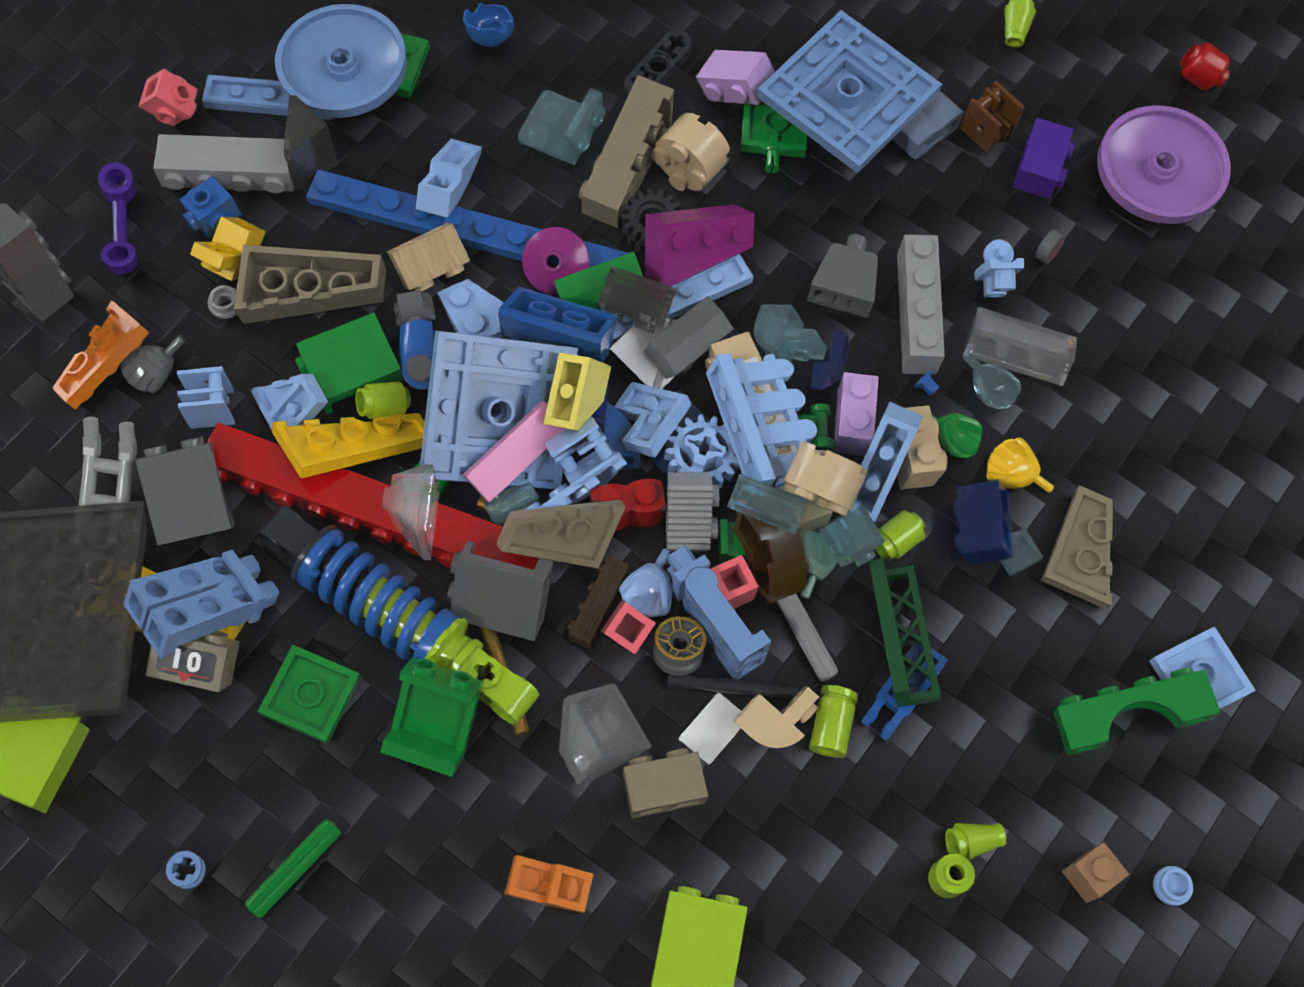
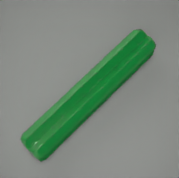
M324 819L249 897L245 903L246 907L256 917H263L340 836V829L331 820Z

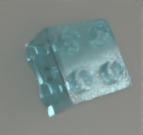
M590 88L581 104L552 91H543L518 133L519 142L575 165L582 151L584 152L588 148L596 126H600L604 118L605 108L602 107V92Z

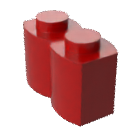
M640 479L627 486L605 484L590 491V503L621 500L625 505L624 512L615 531L621 530L628 525L649 527L664 520L666 503L662 481Z

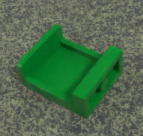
M375 313L296 343L301 356L294 359L301 374L314 375L328 401L324 406L326 414L333 412L331 407L333 403L355 395L357 389L364 388L366 384L399 381L404 385L399 364Z
M412 657L400 673L399 680L403 681L392 728L383 740L381 753L452 777L464 759L484 681L473 678L467 672L451 671L437 666L431 660L415 659Z

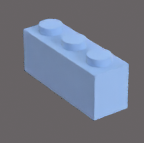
M889 402L861 464L864 469L869 471L851 512L871 521H876L919 428L922 415Z

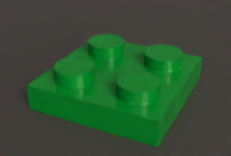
M292 645L257 712L263 717L328 744L362 677L356 671Z

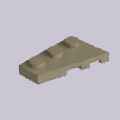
M1082 486L1076 489L1040 580L1107 610L1112 606V593H1110V577L1112 576L1110 542L1112 541L1113 530L1112 499Z
M621 500L510 511L498 538L497 545L500 551L599 568L624 512L625 505Z

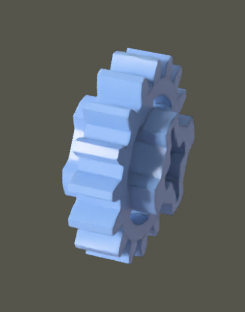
M703 415L698 416L697 423H693L688 417L685 418L683 428L677 425L672 432L673 436H670L666 441L665 446L668 449L665 450L664 459L671 461L668 465V472L705 473L709 471L712 483L719 485V488L722 487L723 478L731 481L735 473L734 470H738L739 464L725 425L717 426V417L715 416L712 417L710 423L705 422ZM700 451L707 452L706 455L699 454Z

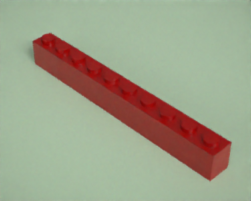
M219 422L208 442H214L215 449H213L221 483H226L228 480L239 484V488L249 494L259 495L261 492L272 496L271 499L279 505H285L289 508L292 504L304 508L308 515L320 520H324L326 516L336 520L338 525L352 532H357L358 529L371 533L370 536L381 543L390 544L391 541L404 545L406 551L414 555L424 556L426 553L436 557L437 561L446 567L451 568L455 552H461L467 541L475 542V555L532 570H534L539 560L537 557L500 551L497 541L503 526L350 470L341 468L300 478L279 444Z

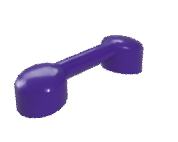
M113 162L102 167L98 175L102 194L108 202L112 203L113 242L107 244L102 249L101 259L107 271L122 275L134 270L138 264L135 248L127 242L126 204L135 196L136 186L130 169L122 163Z

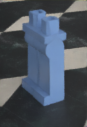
M686 545L670 554L667 560L670 566L666 572L673 582L672 597L677 604L683 600L685 611L692 620L696 621L703 628L707 643L734 680H738L763 664L766 660L771 640L763 630L752 635L718 589V579L710 569V562L707 557L702 555L696 559Z
M230 550L223 552L222 558H211L131 580L124 606L140 630L144 629L143 634L160 659L173 655L176 647L230 625L238 626L246 621L249 624L259 621L263 609L275 604L279 590L272 581L257 584L254 580L258 578L260 567L253 555L238 558L235 552Z

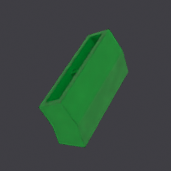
M634 251L554 280L560 299L597 310L648 291Z

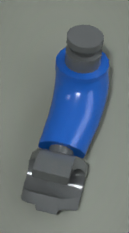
M421 290L396 294L398 302L394 304L396 326L400 327L399 362L404 380L411 387L426 390L429 389L434 345L432 320H436L433 300L429 293L421 292Z

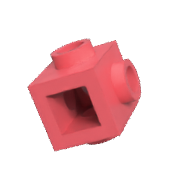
M162 69L147 79L139 107L154 115L160 122L175 126L185 119H190L194 114L197 106L194 101L198 89L187 83L184 78L174 75L166 69Z

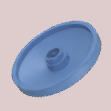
M337 4L311 11L288 28L278 44L275 55V67L285 94L298 107L322 117L345 118L371 111L386 102L395 93L406 72L407 55L404 41L398 28L386 16L361 5Z

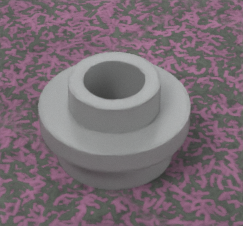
M227 285L214 288L208 298L210 312L215 317L221 319H229L236 316L234 305L237 290ZM231 301L229 305L221 306L223 302Z

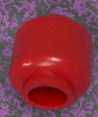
M1209 42L1193 45L1180 62V65L1183 67L1181 71L1182 77L1200 90H1208L1213 86L1220 87L1230 74V71L1227 70L1230 63L1229 56Z

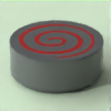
M1056 230L1050 231L1037 248L1036 258L1045 264L1051 262L1061 249L1065 236Z

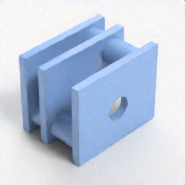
M222 366L177 371V376L185 388L183 391H177L178 397L182 402L178 403V408L190 429L214 427L218 422L224 425L235 424V420L226 403H230L227 393H234V389Z
M592 416L578 431L565 429L544 443L552 458H554L556 463L560 462L565 471L563 472L572 487L618 458L611 445L606 443L605 440L607 438ZM590 449H595L593 453L577 463L570 455L577 450L581 456Z

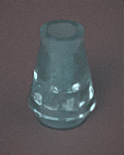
M527 481L522 485L501 491L490 503L484 502V506L493 522L502 526L505 524L510 511L525 510L534 502L540 500L531 482Z

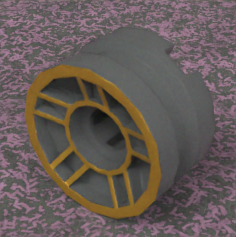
M676 616L662 622L655 632L653 657L656 664L664 672L671 675L683 676L697 670L703 662L706 646V634L703 628L696 621L688 617Z

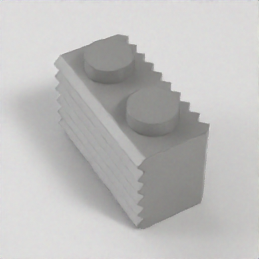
M668 472L666 511L667 551H676L685 545L690 551H710L711 539H717L718 519L717 517H712V507H719V485L712 484L711 473Z

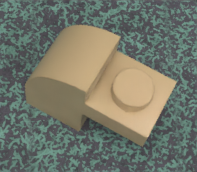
M804 686L788 705L779 712L761 694L757 693L733 721L759 744L772 748L787 747L797 743L805 736L794 724L798 720L804 724L818 708L814 702L819 696L808 686Z

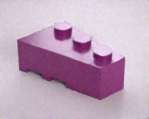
M734 204L646 214L645 280L663 291L753 247L754 213Z

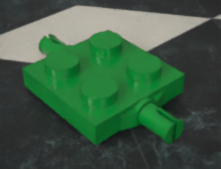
M763 101L759 105L744 104L740 152L766 155L765 171L768 173L771 171L772 162V173L779 171V156L805 157L807 135Z

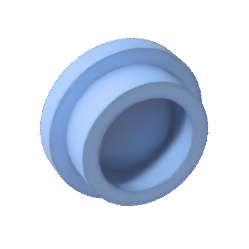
M1167 866L1160 869L1154 877L1153 888L1155 894L1165 904L1178 906L1186 903L1191 898L1193 883L1190 876L1183 869L1176 866Z

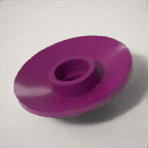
M561 227L546 228L533 235L526 244L522 259L523 269L527 279L536 289L546 294L558 295L554 280L589 268L588 250L582 239L574 232ZM551 255H556L559 258V265L556 268H552L548 264V259Z

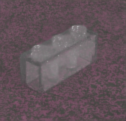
M978 307L967 335L964 355L1063 386L1075 360L1077 337Z

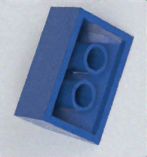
M518 287L500 306L498 312L502 336L511 338V340L578 348L577 356L590 357L602 363L609 354L618 315L522 287Z

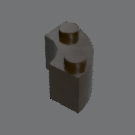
M774 492L739 504L733 533L741 542L746 553L748 566L758 585V591L771 604L805 590L809 562L805 557L804 548L794 523V515L791 508L783 504Z

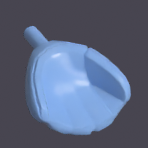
M667 549L661 551L655 563H647L639 567L619 586L623 602H626L648 618L665 616L671 608L672 582H670L667 572L662 569L668 556L671 554Z

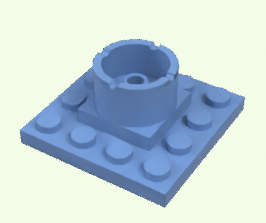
M840 10L758 88L757 97L856 173H859L940 92L942 84Z
M435 330L419 477L469 482L463 474L537 404L541 401L548 404L559 353L577 355L578 348ZM546 449L509 485L556 489L562 483L563 467L560 462L556 463L548 449Z

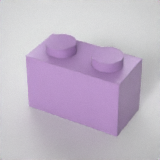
M714 50L696 78L709 101L759 105L762 100L757 97V90L775 71L765 52Z
M843 373L837 393L834 430L836 453L866 455L875 433L879 376Z

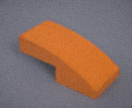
M516 855L513 858L504 895L585 913L594 874L560 864L552 865Z

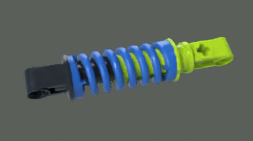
M281 505L257 531L259 538L268 547L294 563L291 572V580L294 583L302 585L310 592H318L323 602L334 603L335 610L338 613L349 615L351 622L356 626H365L366 633L371 637H380L382 645L387 649L396 648L397 655L402 660H410L412 657L415 659H428L439 667L451 671L467 672L475 679H478V675L485 677L488 673L491 674V681L488 679L483 680L484 683L479 699L508 723L517 725L540 696L538 690L526 679L514 674L496 659L482 650L483 643L477 639L472 640L465 635L468 627L467 620L461 619L446 608L439 611L437 615L433 613L436 607L435 599L428 597L419 603L420 589L417 586H411L403 591L405 579L402 575H395L388 580L390 569L387 564H379L371 570L375 559L370 552L363 553L356 559L359 552L358 543L350 541L343 545L344 535L336 525H329L321 531H317L292 509Z

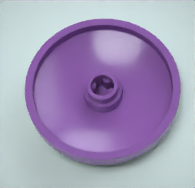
M1145 106L1123 114L1107 130L1098 150V171L1108 193L1120 206L1130 213L1152 222L1177 224L1192 221L1203 216L1217 204L1230 180V158L1219 135L1199 117L1174 107Z

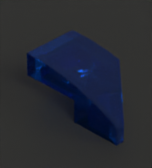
M833 332L829 362L815 361L811 382L812 390H823L841 379L850 352L847 332Z

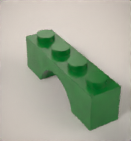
M1186 667L1171 672V678L1157 681L1155 676L1133 682L1134 687L1120 691L1119 686H1111L1097 691V697L1084 700L1082 695H1075L1061 700V706H1057L1054 716L1067 756L1104 747L1109 740V730L1113 719L1130 709L1144 708L1156 711L1165 716L1177 729L1214 720L1221 712L1206 670L1193 672L1192 667Z

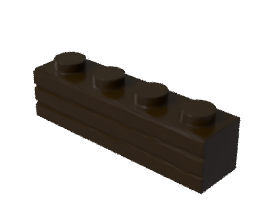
M610 555L606 562H601L597 573H599L597 580H592L587 592L590 593L586 600L581 601L577 610L579 615L576 620L572 619L567 629L570 641L589 650L619 593V586L629 573V564Z

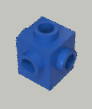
M213 176L199 186L192 188L187 195L180 199V202L187 211L183 214L184 219L195 232L201 229L209 238L214 236L221 217H239L242 215L232 196Z

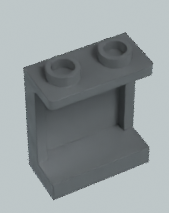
M203 437L181 441L182 448L167 451L166 445L145 449V457L135 460L157 546L231 529L235 525L232 511H228L213 449H215L213 441L204 443Z
M467 541L461 552H455L451 563L450 573L455 574V580L450 584L446 599L447 603H451V612L461 619L467 620L468 624L535 641L544 621L554 562L539 558L534 570L475 555V542Z

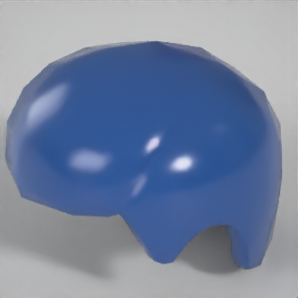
M479 3L475 12L471 13L468 9L464 11V26L474 43L485 48L494 47L502 44L512 35L514 20L506 7L498 4L484 5Z

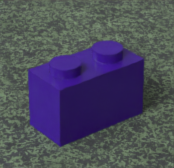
M1036 118L1028 134L1012 187L1050 199L1055 187L1061 188L1064 183L1068 169L1062 167L1064 161L1069 162L1075 147V143L1070 142L1074 129Z

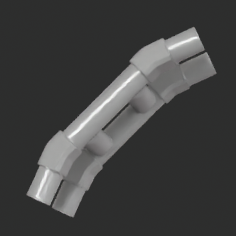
M86 417L83 419L82 454L84 458L79 507L77 508L71 544L85 547L89 532L92 530L95 508L114 510V513H112L111 532L107 549L121 552L130 523L129 510L134 461L137 455L134 423L122 422L119 424V460L99 458L101 456V434H99L98 418ZM97 472L118 475L116 496L95 493Z

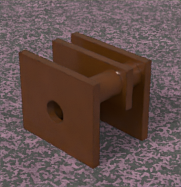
M995 81L991 89L985 88L980 99L975 100L972 98L970 100L960 129L989 154L997 141L1003 143L1007 135L1010 137L1013 135L1025 106L999 82ZM979 124L984 127L985 131L980 128Z

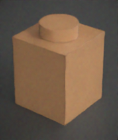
M1104 842L1091 848L1062 870L1063 874L1086 903L1100 898L1129 875Z

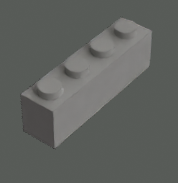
M159 134L153 169L161 186L171 189L194 188L213 176L224 189H234L240 192L249 190H266L272 193H280L282 191L294 192L298 156L292 139Z
M904 235L897 254L902 374H926L931 370V374L936 375L945 357L938 236Z

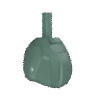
M798 529L805 557L809 562L805 590L802 591L801 596L809 599L816 579L823 580L831 573L838 563L841 553L822 534L811 530Z

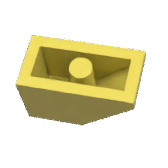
M559 353L543 424L578 431L604 402L611 366L590 357Z

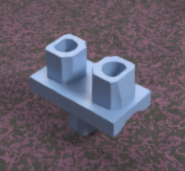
M998 239L990 242L983 253L985 263L975 270V281L983 280L984 297L1006 296L1007 291L1016 289L1015 275L1024 269V258H1017L1012 262L1014 256L1013 248L1005 240Z

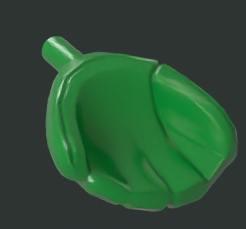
M949 413L940 418L932 415V417L936 418L939 426V444L948 454L958 458H968L975 455L979 449L981 434L983 433L982 425L978 421L961 413Z

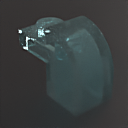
M761 304L754 325V336L766 355L774 354L775 359H786L792 362V359L799 361H808L809 359L824 360L827 351L826 345L815 329H803L804 323L792 305Z

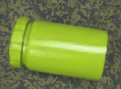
M825 685L821 688V698L818 702L809 749L823 756L844 758L847 752L856 708L854 704L857 703L858 694L842 686Z

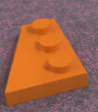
M111 301L106 308L110 315L102 327L95 325L88 336L92 339L85 352H79L74 355L52 388L75 410L81 403L87 401L93 395L94 390L103 380L111 376L128 354L136 350L142 344L143 339L149 334L144 327L114 301Z

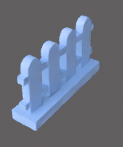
M730 353L720 354L716 356L706 375L750 497L763 495L774 481L776 487L785 485L783 481L795 454L778 456L775 448L795 445L796 449H798L801 441L808 443L815 437L817 427L808 419L798 420L796 412L805 404V396L798 389L786 388L784 382L789 380L794 372V367L790 361L775 359L774 354H769L763 358V361L744 363L742 358L732 360ZM772 384L775 390L773 392L755 394L753 386ZM784 414L786 422L768 425L765 422V416Z

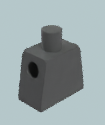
M852 234L848 237L846 245L839 243L831 244L812 280L807 301L862 317H869L875 299L878 256L875 253L865 251L867 246V239L865 237Z

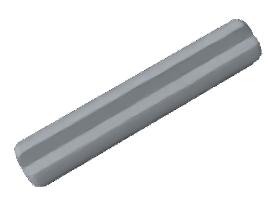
M793 594L776 601L819 680L823 682L836 676L838 668L798 596Z

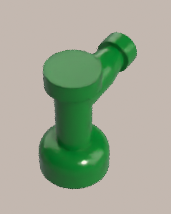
M812 405L810 407V414L797 416L798 420L808 419L817 427V434L808 443L816 445V450H828L836 453L835 441L828 437L827 417L831 415L829 405Z

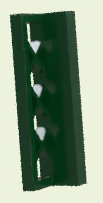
M883 558L870 560L871 578L896 707L940 701L941 693L914 566L885 570ZM908 578L910 587L902 597L889 590L888 581ZM911 596H912L914 605H913L912 603L908 602V600L910 599ZM892 601H894L895 603H897V604L894 606V608H893V605H892ZM903 607L916 615V620L909 629L901 626L895 620V617ZM918 628H919L920 636H918V635L915 634V632H916V630H917ZM898 632L903 635V637L900 640ZM909 639L923 647L922 654L915 662L902 655V649ZM924 661H926L927 670L921 667ZM905 665L910 668L907 673L905 670ZM916 672L930 680V691L910 694L908 683Z

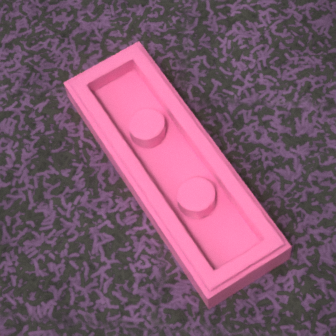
M541 401L463 474L487 502L490 503L547 449L544 444L546 441L565 430V428L543 424L548 405L546 402Z

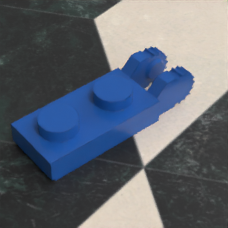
M914 643L905 657L915 662L922 654L923 647ZM931 648L936 674L938 675L948 659ZM924 661L921 667L927 670L926 661ZM905 665V670L907 673L910 668ZM916 672L908 683L910 694L927 691L930 686V680ZM891 676L875 696L877 700L861 721V723L868 727L877 718L878 712L883 705L895 712L896 714L891 721H888L881 730L880 737L886 741L902 719L905 720L916 706L896 707Z

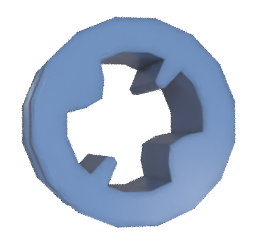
M181 851L169 859L166 866V874L172 884L183 889H191L203 881L206 874V866L204 861L195 853ZM187 860H193L190 865L195 867L194 874H187L185 880H179L182 875L177 873L178 866H185Z

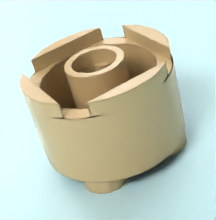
M693 113L682 114L656 142L650 153L654 162L660 165L669 176L670 184L679 191H684L685 188L695 191L704 189L729 160L726 155L730 152V149L723 134L712 123L708 122L704 125L697 121L700 116Z
M801 441L783 481L785 485L782 490L810 500L815 505L826 510L847 516L848 511H851L869 470L831 451L821 450L820 452L815 449L816 445Z

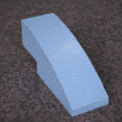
M450 139L431 159L429 174L418 184L416 209L448 218L471 179L481 155L482 147Z

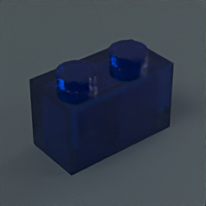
M999 480L958 486L957 499L953 501L954 515L959 520L960 532L955 534L958 553L962 554L971 564L1014 558L1009 491Z

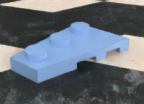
M617 452V459L579 484L572 487L564 483L549 494L551 499L543 505L537 501L525 510L575 505L588 497L590 491L594 488L607 484L627 463L621 454Z

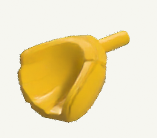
M1023 438L1005 440L994 448L987 463L986 478L990 482L1014 489L1022 488L1035 482L1048 493L1054 488L1051 483L1039 475L1041 467L1038 459Z

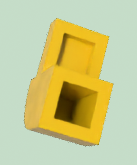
M221 217L212 242H194L190 255L202 260L201 266L230 281H234L239 277L243 245L260 246L266 231L238 217Z

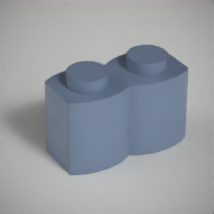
M940 91L892 140L915 160L928 152L937 142L944 140L959 127L964 112Z

